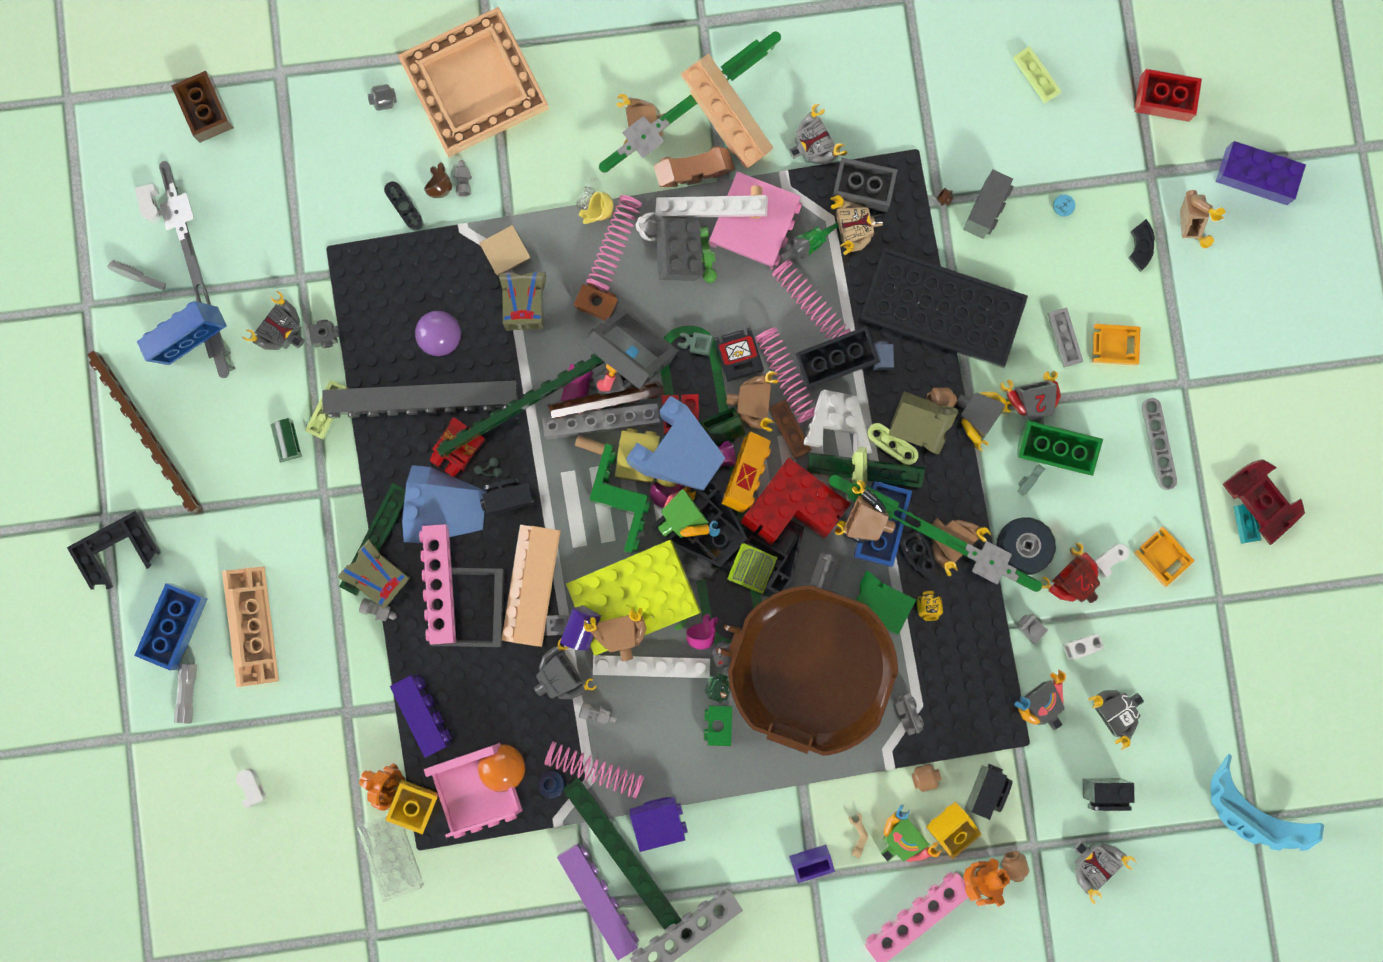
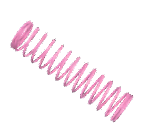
M620 195L618 199L620 205L615 206L618 212L613 213L615 219H611L610 223L612 226L607 227L609 232L605 233L607 239L602 240L604 246L599 247L602 253H598L597 257L599 260L594 261L597 267L591 268L594 274H589L590 279L586 281L587 284L595 285L599 288L598 290L605 292L609 291L610 287L592 279L590 275L599 276L612 282V279L599 275L593 269H601L615 275V272L600 267L596 262H604L609 266L618 268L617 265L602 260L598 255H606L614 260L621 261L618 257L606 254L601 248H608L616 253L623 254L622 251L607 246L604 241H611L618 246L626 247L623 243L611 240L606 234L615 235L626 241L629 240L627 237L613 233L609 229V227H614L631 234V231L612 223V220H616L627 226L634 227L632 223L618 219L614 215L622 214L629 219L637 220L636 217L620 212L617 207H624L631 212L639 213L634 208H641L642 203L627 195Z
M791 259L783 262L778 268L775 269V271L772 273V276H778V282L784 280L781 285L782 287H786L789 285V287L786 290V293L794 291L791 295V298H796L799 296V298L796 301V304L804 302L801 306V310H804L809 307V309L806 311V315L814 313L811 317V321H814L819 318V320L816 322V326L818 327L824 324L820 329V332H824L830 329L826 333L825 338L831 337L832 335H834L833 338H835L847 324H844L841 328H839L832 334L828 335L829 332L842 320V318H840L831 326L823 330L827 323L837 313H834L831 317H829L822 323L818 324L819 321L832 309V307H830L824 313L813 319L816 313L827 303V301L815 310H813L812 312L808 313L809 310L822 298V296H820L814 302L803 308L806 302L817 292V290L814 291L804 300L798 302L799 299L804 295V293L812 287V285H810L804 291L793 297L796 291L808 279H805L797 287L788 291L789 288L793 285V283L799 277H801L803 273H801L794 280L783 286L786 280L798 269L795 268L790 274L778 280L779 277L783 274V272L793 264V262L790 261ZM850 328L845 330L839 336L851 332Z
M777 327L768 329L755 338L756 342H763L760 345V349H766L763 355H771L767 358L766 362H774L770 366V369L778 368L774 372L793 362V360H790L782 365L772 367L779 360L790 355V353L768 361L772 356L787 348L785 346L775 352L765 354L769 349L783 342V340H780L770 346L762 347L766 342L780 335L778 333L772 336L778 331ZM795 366V367H793V368H791V369H789V370H787V371H784V372L775 374V376L781 375L780 377H778L777 380H779L781 377H783V376H784L785 374H787L788 372H790V371L796 369L797 366ZM798 373L789 378L779 380L778 382L785 381L780 386V388H788L783 394L791 395L787 399V402L795 401L790 406L791 409L798 408L794 412V415L803 414L797 419L798 423H800L815 415V413H813L815 407L797 413L800 409L810 404L814 400L808 401L804 404L795 407L792 406L800 400H802L803 398L809 396L811 393H808L804 396H801L793 400H789L794 395L806 389L807 387L805 386L791 393H785L794 386L803 382L804 380L798 381L789 386L782 387L788 381L800 375V373Z
M554 741L552 742L548 754L546 756L544 765L547 766L549 764V767L552 766L557 758V770L560 768L561 764L565 759L563 772L567 771L568 767L572 762L570 774L572 775L580 763L577 777L579 778L582 775L583 771L587 766L585 773V781L589 778L590 774L594 769L592 783L596 781L597 777L599 776L602 770L599 786L603 784L604 780L606 779L609 773L606 788L608 789L610 787L611 783L613 782L616 776L613 788L614 792L617 790L624 777L621 788V794L624 793L631 780V784L628 791V797L631 796L635 789L632 798H637L644 776L639 775L638 779L636 780L632 788L635 773L632 772L624 787L627 776V769L624 771L617 784L620 772L619 766L609 783L613 769V764L610 765L602 780L606 761L603 762L595 777L596 769L599 762L598 758L594 762L587 776L592 757L591 755L589 756L580 773L584 758V753H582L573 770L577 750H575V752L573 753L565 769L570 747H568V749L566 750L558 766L563 745L559 747L551 763L552 755L557 744Z

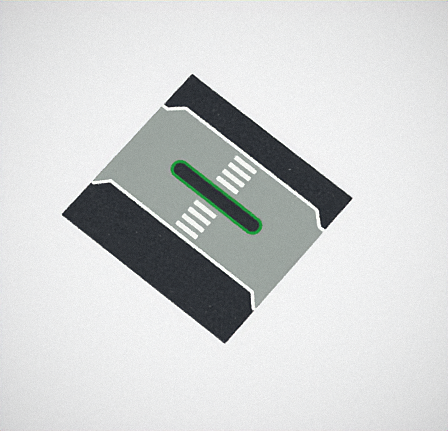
M918 149L852 159L897 169L888 211L884 212L868 208L870 217L881 215L883 225L873 227V237H871V241L862 250L850 252L847 255L843 253L847 249L840 246L843 243L838 226L825 237L827 241L811 255L804 259L800 257L791 259L790 261L793 264L778 279L784 278L795 268H798L783 284L784 286L803 273L788 291L797 287L805 279H808L796 291L793 297L810 285L812 287L804 293L798 302L804 300L817 290L803 308L820 296L822 298L808 313L827 301L813 319L832 307L818 324L831 317L834 313L837 314L827 323L823 330L840 318L842 320L828 335L841 328L844 324L847 325L836 337L848 328L852 332L868 326L876 344L879 341H887L888 344H893L894 368L892 370L873 371L872 365L809 390L806 388L789 399L793 400L811 393L792 406L795 407L814 400L797 413L815 407L820 392L829 390L858 397L866 431L875 423H880L890 430V424L904 391L926 399L927 394L933 388H950L953 394L956 395L957 400L961 394L965 396L957 352L859 320L883 247L941 266ZM840 161L750 176L801 196L800 203H802L799 214H794L792 219L795 220L792 231L788 230L786 237L789 239L785 249H780L779 255L790 250L791 242L797 236L813 230L817 226L820 230H823L835 223L838 224L836 212L840 208H831V205L836 204L831 198ZM734 179L633 195L630 197L642 203L641 208H634L639 213L631 212L624 207H617L620 212L636 217L638 220L640 216L646 213L656 212V198L727 196ZM619 198L612 199L613 213L618 212L615 206L620 205L618 202ZM589 203L328 246L326 252L347 388L516 381L519 401L524 398L523 395L532 389L536 391L541 388L540 385L549 379L553 381L558 378L557 375L560 372L568 371L570 364L575 365L581 360L585 362L591 359L590 356L593 352L584 346L589 339L587 334L592 328L596 329L604 321L575 309L574 303L582 285L588 286L586 283L587 279H590L588 275L594 274L591 268L597 267L594 261L599 260L597 254L602 253L599 247L604 246L602 240L607 239L605 233L609 232L607 227L612 226L610 220L615 219L613 213L609 219L584 224V218L579 216L581 209L588 210ZM614 214L618 219L632 223L634 227L612 220L614 225L631 231V234L614 227H609V229L613 233L627 237L629 240L626 241L615 235L606 234L611 240L623 243L626 247L618 246L611 241H604L607 246L618 249L623 254L616 253L608 248H601V250L606 254L620 258L621 261L614 260L606 255H598L602 260L613 263L618 268L609 266L604 262H596L600 267L615 272V275L594 268L593 270L596 273L612 279V282L599 276L590 275V277L610 287L609 292L616 295L619 303L615 312H620L624 308L679 350L670 364L648 383L659 381L664 388V395H679L680 402L681 395L699 394V422L732 407L737 412V406L726 405L727 393L739 395V388L745 381L778 369H770L771 364L774 362H766V360L771 355H763L766 350L760 349V345L763 342H756L764 371L727 382L714 338L718 337L720 343H722L721 336L744 330L745 335H748L747 328L750 327L754 339L762 332L777 327L778 331L772 336L778 333L780 335L772 338L762 347L770 346L780 340H783V342L775 345L765 354L775 352L785 346L787 348L772 356L768 361L790 353V355L779 360L772 367L793 360V362L778 370L777 373L787 371L795 366L797 368L788 372L779 380L800 373V375L791 379L782 387L804 380L795 353L831 340L834 335L825 338L826 333L830 329L820 332L824 324L816 326L819 318L811 321L814 313L806 315L809 307L801 310L804 302L796 304L799 296L791 298L794 291L786 293L789 285L782 287L781 285L784 280L778 282V276H772L775 269L783 263L782 259H780L778 266L774 265L773 269L770 270L768 265L716 246V248L710 246V250L715 252L716 262H712V267L718 275L713 283L704 281L703 276L695 281L659 280L657 241H647L640 236L639 231L636 230L637 220L629 219L622 214ZM719 217L678 219H699L700 227H707L709 241ZM511 225L515 228L531 259L506 273L524 275L530 272H546V282L543 291L544 329L506 331L503 325V289L500 278L496 275L479 242ZM702 264V270H703V272L705 271V266H704V264ZM595 298L592 301L594 306H599L602 303L600 298ZM432 311L449 313L457 320L461 329V339L454 351L444 356L427 354L419 347L415 338V329L418 321L422 316ZM618 326L604 335L624 352L631 345L635 346L639 353L634 359L645 368L657 359L654 354ZM694 332L712 335L713 342L709 356L691 353L690 347L680 348L678 343L686 342V338H682L680 333H687L689 337H693ZM606 362L592 370L594 372L592 379L606 368ZM751 362L735 366V373L751 369ZM773 375L772 380H777L781 375ZM785 381L776 384L768 383L771 384L769 407L785 399L787 401L791 396L783 395L788 388H780ZM805 381L794 386L785 394L805 387ZM563 388L482 434L481 436L486 441L466 465V468L463 471L460 470L454 476L484 490L486 485L514 478L519 480L520 485L529 483L532 486L536 505L494 516L485 513L483 530L449 537L451 568L505 569L503 627L520 525L560 531L547 616L568 615V620L575 606L566 583L665 542L651 528L663 515L661 513L663 508L655 505L650 497V487L653 483L615 478L621 432L626 430L580 436L603 444L613 445L617 456L614 465L610 464L609 470L612 472L609 483L605 482V484L648 496V501L651 503L648 514L644 513L643 520L646 521L643 533L639 532L638 534L640 544L638 551L634 550L633 554L626 553L624 548L634 515L597 505L589 500L602 455L575 446L578 436L545 439L542 418L551 417L547 404L560 402ZM589 388L587 396L598 394L599 392L597 389L592 390ZM661 395L655 399L645 398L640 399L636 403L626 402L617 407L607 406L601 409L608 410L657 403L660 425L635 429L638 430V433L645 434V431L656 432L657 436H660V443L666 436L664 435L663 420L659 412L662 408ZM793 401V402H787L788 405H789V407H790L795 401ZM954 405L953 407L958 410L952 427L945 433L946 441L940 454L929 451L925 446L907 442L918 451L917 461L910 466L925 468L922 488L889 483L884 484L911 490L912 494L907 512H911L914 516L929 524H932L937 518L945 526L952 520L971 522L981 528L985 527L990 531L975 446L961 423V414L964 409ZM495 407V410H503L502 407ZM475 408L473 412H464V409H456L454 413H445L444 410H437L435 414H426L425 411H418V414L415 415L398 412L396 416L379 413V416L376 417L360 414V417L352 418L368 529L392 483L406 489L412 465L432 467L446 473L444 470L449 465V461L444 459L438 467L429 460L434 453L433 447L444 434L453 417L468 426V428H472L476 421L490 418V414L495 410L483 411V408ZM798 408L791 409L793 415ZM768 410V418L774 421ZM803 414L794 415V417H795L796 420H797V419H798L800 416H802ZM814 416L798 423L805 437L808 436L809 424L812 423ZM741 420L746 434L729 441L734 447L736 459L743 439L750 431L771 441L769 446L771 452L764 461V465H766L765 470L758 479L760 485L753 494L754 502L788 457L807 471L810 452L850 458L853 456L852 433L823 428V446H810L812 451L794 459L775 421L767 425V427L772 429L769 432L765 429L749 427ZM873 431L875 437L880 436L879 431ZM869 440L872 454L867 456V460L902 464ZM889 442V447L895 448V443ZM905 453V458L910 459V453ZM495 457L499 461L497 467L502 470L501 477H495L494 475L485 476L482 473L476 474L473 467L475 464H480L481 468L485 469L489 465L490 458ZM490 466L487 470L482 472H484L485 474H493V470L496 467ZM720 466L712 478L719 484L723 494H725L734 466ZM810 473L851 503L839 519V521L847 522L855 502L848 499V494L834 489L829 484L831 476ZM841 477V478H843V479H845V480H847V481L853 483V481H852L851 478ZM867 481V486L871 488V484L874 481ZM404 507L380 551L382 556L410 577L388 605L391 608L390 610L396 613L397 618L392 620L388 617L386 621H382L391 683L393 685L411 675L422 677L426 683L424 689L427 695L431 694L435 704L433 707L435 711H439L443 717L444 722H442L444 729H448L452 736V740H450L451 745L425 758L394 697L406 781L437 792L432 775L426 777L424 769L498 743L514 747L520 752L525 762L523 779L515 787L522 808V812L516 814V819L508 822L502 819L499 820L500 824L488 827L487 824L483 825V829L471 833V830L465 831L466 835L454 839V835L446 838L445 835L450 833V829L438 795L423 834L414 832L416 848L419 851L586 822L564 791L554 799L545 798L539 791V780L548 771L560 773L564 779V787L577 778L580 763L572 775L570 774L572 762L567 771L563 772L565 759L557 770V758L552 766L549 767V764L547 766L544 765L553 741L557 744L551 763L559 747L563 745L558 766L566 750L570 747L565 769L573 753L577 750L573 770L582 753H584L580 773L589 756L591 755L592 757L587 776L597 758L599 762L595 777L603 762L606 761L602 780L610 765L613 764L609 783L619 766L620 772L617 784L627 769L624 787L632 772L635 773L632 788L639 775L644 776L637 798L633 799L635 789L631 796L628 797L631 780L624 793L621 794L623 777L619 787L614 792L616 776L607 789L609 773L603 784L599 786L602 770L596 781L592 783L594 769L585 781L586 766L579 778L608 818L630 815L631 808L642 806L647 801L662 797H675L676 802L681 803L682 806L1013 749L1030 744L1027 723L1021 718L1019 708L1015 706V702L1021 699V691L1000 581L998 584H995L972 572L976 561L965 555H962L955 562L958 571L954 568L949 569L951 576H948L945 568L935 560L934 568L936 573L925 578L919 571H915L912 565H909L900 544L894 566L887 567L853 558L857 543L845 537L844 533L842 535L835 534V529H841V527L835 525L824 539L797 518L792 517L791 520L803 526L804 531L793 581L789 588L809 585L821 552L839 559L828 590L855 599L860 594L859 584L867 570L882 583L916 599L899 635L889 632L897 654L898 674L880 726L867 739L851 749L823 756L812 751L806 754L766 739V734L750 728L737 709L731 689L728 687L730 686L728 669L723 670V668L716 666L711 651L716 648V643L726 640V643L732 642L734 633L725 630V624L743 628L747 615L768 597L728 580L729 575L722 567L717 566L720 568V571L713 574L715 581H711L708 578L694 580L687 577L701 613L689 617L684 628L675 630V625L681 623L679 621L645 635L639 646L631 648L632 655L640 657L710 658L709 678L593 675L594 654L591 646L589 650L584 651L569 647L564 653L583 679L582 685L585 684L587 679L591 678L593 680L588 682V687L592 688L595 685L597 687L594 690H585L584 694L574 699H559L557 696L550 698L547 693L539 696L535 692L534 687L540 683L536 675L540 672L539 665L543 655L554 646L557 647L558 641L563 635L544 636L542 647L503 641V647L430 646V643L426 640V629H429L428 621H425L424 611L427 609V601H424L423 598L426 582L422 580V570H425V564L421 561V551L424 548L422 543L404 542L402 524ZM731 508L742 529H746L747 527L741 523V520L750 508H747L743 513ZM906 515L905 522L916 528L920 526L918 520ZM904 525L900 539L916 530ZM921 533L932 549V538ZM984 533L982 537H985L988 542L993 544L992 536ZM979 538L972 546L982 551L986 542ZM437 540L432 541L430 544L432 551H436L439 548ZM674 546L682 564L684 556L689 552ZM434 560L431 564L432 569L433 567L440 568L441 566L439 560ZM452 574L456 640L493 641L495 575ZM926 591H934V594L942 598L943 614L934 621H925L918 615L917 598ZM440 599V609H441V608L443 607V601ZM709 614L711 619L717 617L718 623L715 626L714 644L710 648L703 650L692 648L686 640V631L693 625L703 623V616ZM441 618L439 630L444 627V621ZM605 651L601 654H598L605 656H621L620 651ZM721 693H725L727 696L722 698ZM907 693H910L911 697L915 698L917 703L916 711L922 717L924 723L923 730L912 735H908L905 732L901 719L907 717V715H899L894 703L896 702V697L904 696ZM582 703L590 704L595 709H600V706H602L603 709L610 711V715H615L617 721L612 723L608 720L606 724H595L596 720L579 718ZM709 705L733 707L731 746H708V741H704V729H708V721H704L705 709H709ZM715 720L712 724L715 731H720L724 726L720 720Z

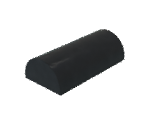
M868 326L795 353L808 390L881 362L878 348Z

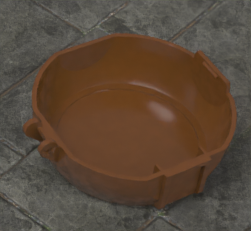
M812 585L798 586L778 592L758 604L747 615L743 628L728 624L724 625V629L733 632L734 636L729 649L717 647L716 652L732 657L728 669L732 697L741 716L752 730L766 734V739L800 752L808 754L809 751L827 756L846 751L860 744L880 726L898 674V661L888 630L876 613L865 603L822 587Z

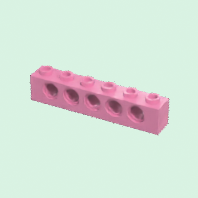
M446 524L422 526V531L419 532L420 542L423 543L424 548L421 551V561L425 564V570H422V580L426 582L423 598L424 601H427V609L424 611L425 621H428L429 629H426V640L429 641L430 645L456 643L449 526ZM434 540L439 542V548L436 551H432L430 548V544ZM434 560H439L441 566L438 570L434 571L431 564ZM436 579L442 582V587L439 590L433 588V582ZM437 599L443 601V607L440 610L434 607V602ZM439 618L444 621V627L441 630L435 626V622Z
M950 872L945 875L942 883L930 887L927 895L923 898L920 896L912 902L913 906L908 910H901L897 914L898 918L893 922H886L881 927L882 930L879 933H873L866 939L864 945L876 962H888L969 898L965 892V882L957 872ZM947 888H951L953 890L952 895L948 898L944 897V891ZM937 901L935 909H928L929 902ZM915 913L922 914V919L919 922L913 921ZM901 925L907 926L904 934L897 933V929ZM886 937L891 938L889 946L882 945V940Z

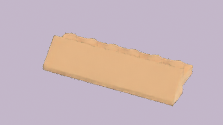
M709 53L680 74L691 89L689 92L732 154H736L745 169L752 166L773 149V146Z
M520 525L502 641L542 647L560 538L559 530Z
M265 566L222 571L236 688L279 681Z

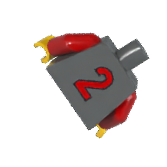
M1049 371L1045 372L1043 375L1044 381L1017 386L1015 390H1012V380H1007L1009 388H1006L1003 382L1000 384V389L1003 392H1007L1006 395L1011 405L1020 415L1044 424V417L1054 414L1061 398L1058 382L1055 381L1058 377L1056 371L1051 372L1052 377H1050Z

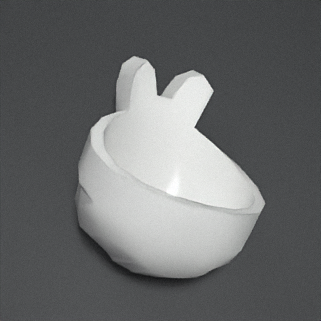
M654 212L646 213L638 218L636 230L639 231L643 239L657 241L656 223L663 218Z

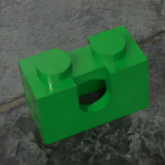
M709 705V709H705L704 721H708V729H704V741H708V746H731L732 706ZM715 720H720L724 724L720 731H715L712 727Z

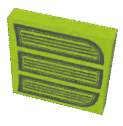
M742 543L727 579L763 594L777 557Z

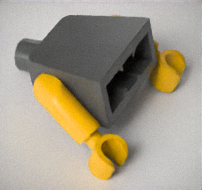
M996 392L975 393L971 400L961 394L956 401V405L964 409L961 414V423L966 434L973 441L975 448L983 451L980 448L981 443L986 446L989 443L981 439V437H986L1002 412H1011L1007 408V405L1012 406L1010 401H1006L1005 398Z

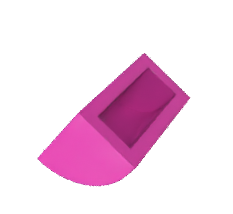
M570 364L568 371L574 368V364ZM590 371L564 386L560 401L587 396L590 388L589 380L592 379L594 372Z

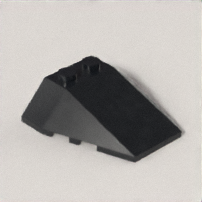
M711 479L704 490L692 488L690 493L696 492L693 501L709 522L707 525L710 526L712 521L718 523L717 527L714 528L721 529L717 536H711L708 533L705 535L679 537L674 530L664 536L658 529L661 524L667 521L663 515L651 528L665 542L672 540L674 546L721 567L748 538L733 510L722 504L724 494L719 484Z
M793 520L789 521L772 545L758 536V533L763 528L761 525H759L755 532L749 528L743 529L748 538L745 544L777 557L763 594L757 592L762 596L770 597L788 589L792 584L804 527ZM739 549L721 566L728 575Z

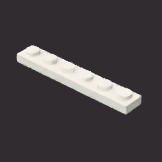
M766 195L656 198L655 213L659 214L662 218L767 216L768 197Z
M593 655V675L709 678L710 658L633 656L632 660L622 662L621 656Z

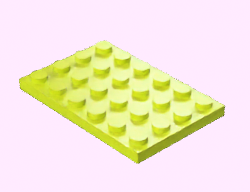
M672 540L566 583L574 606L584 605L601 615L599 622L627 616L630 614L631 608H633L635 613H638V609L642 608L641 616H643L647 627L645 635L701 613ZM593 637L590 646L595 656L608 651Z

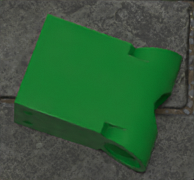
M866 570L859 584L860 594L855 599L870 607L889 632L899 635L916 599L882 583Z

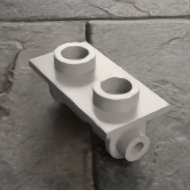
M820 552L809 585L828 589L839 559Z
M910 693L896 697V702L894 703L899 715H907V717L901 719L905 732L908 735L921 732L924 723L922 717L916 711L917 703L915 698L911 697Z

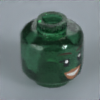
M717 673L716 676L708 678L704 690L705 694L708 695V699L722 703V700L726 701L731 691L728 676Z

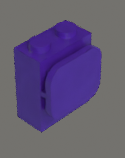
M662 797L647 801L642 806L630 809V819L639 852L686 840L685 833H688L686 821H681L680 815L683 814L681 803H677L675 797Z

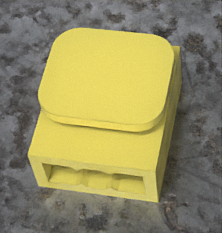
M627 428L626 431L621 432L615 478L654 483L653 477L645 476L630 467L626 458L637 443L654 453L660 444V436H657V433L652 431H645V434L638 433L636 429Z

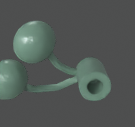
M495 457L490 458L489 465L485 469H482L480 464H475L473 467L476 474L482 473L485 476L494 475L495 477H501L502 474L501 468L497 467L499 461ZM490 466L496 467L493 470V474H485L484 472H482L487 470Z

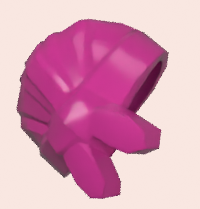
M654 482L650 487L649 493L654 504L664 508L669 495L685 488L684 485L680 484L675 486V488L664 487L658 482Z
M706 614L703 616V623L690 627L686 631L688 644L692 648L699 650L710 648L714 644L715 626L718 623V618L711 619L710 615Z

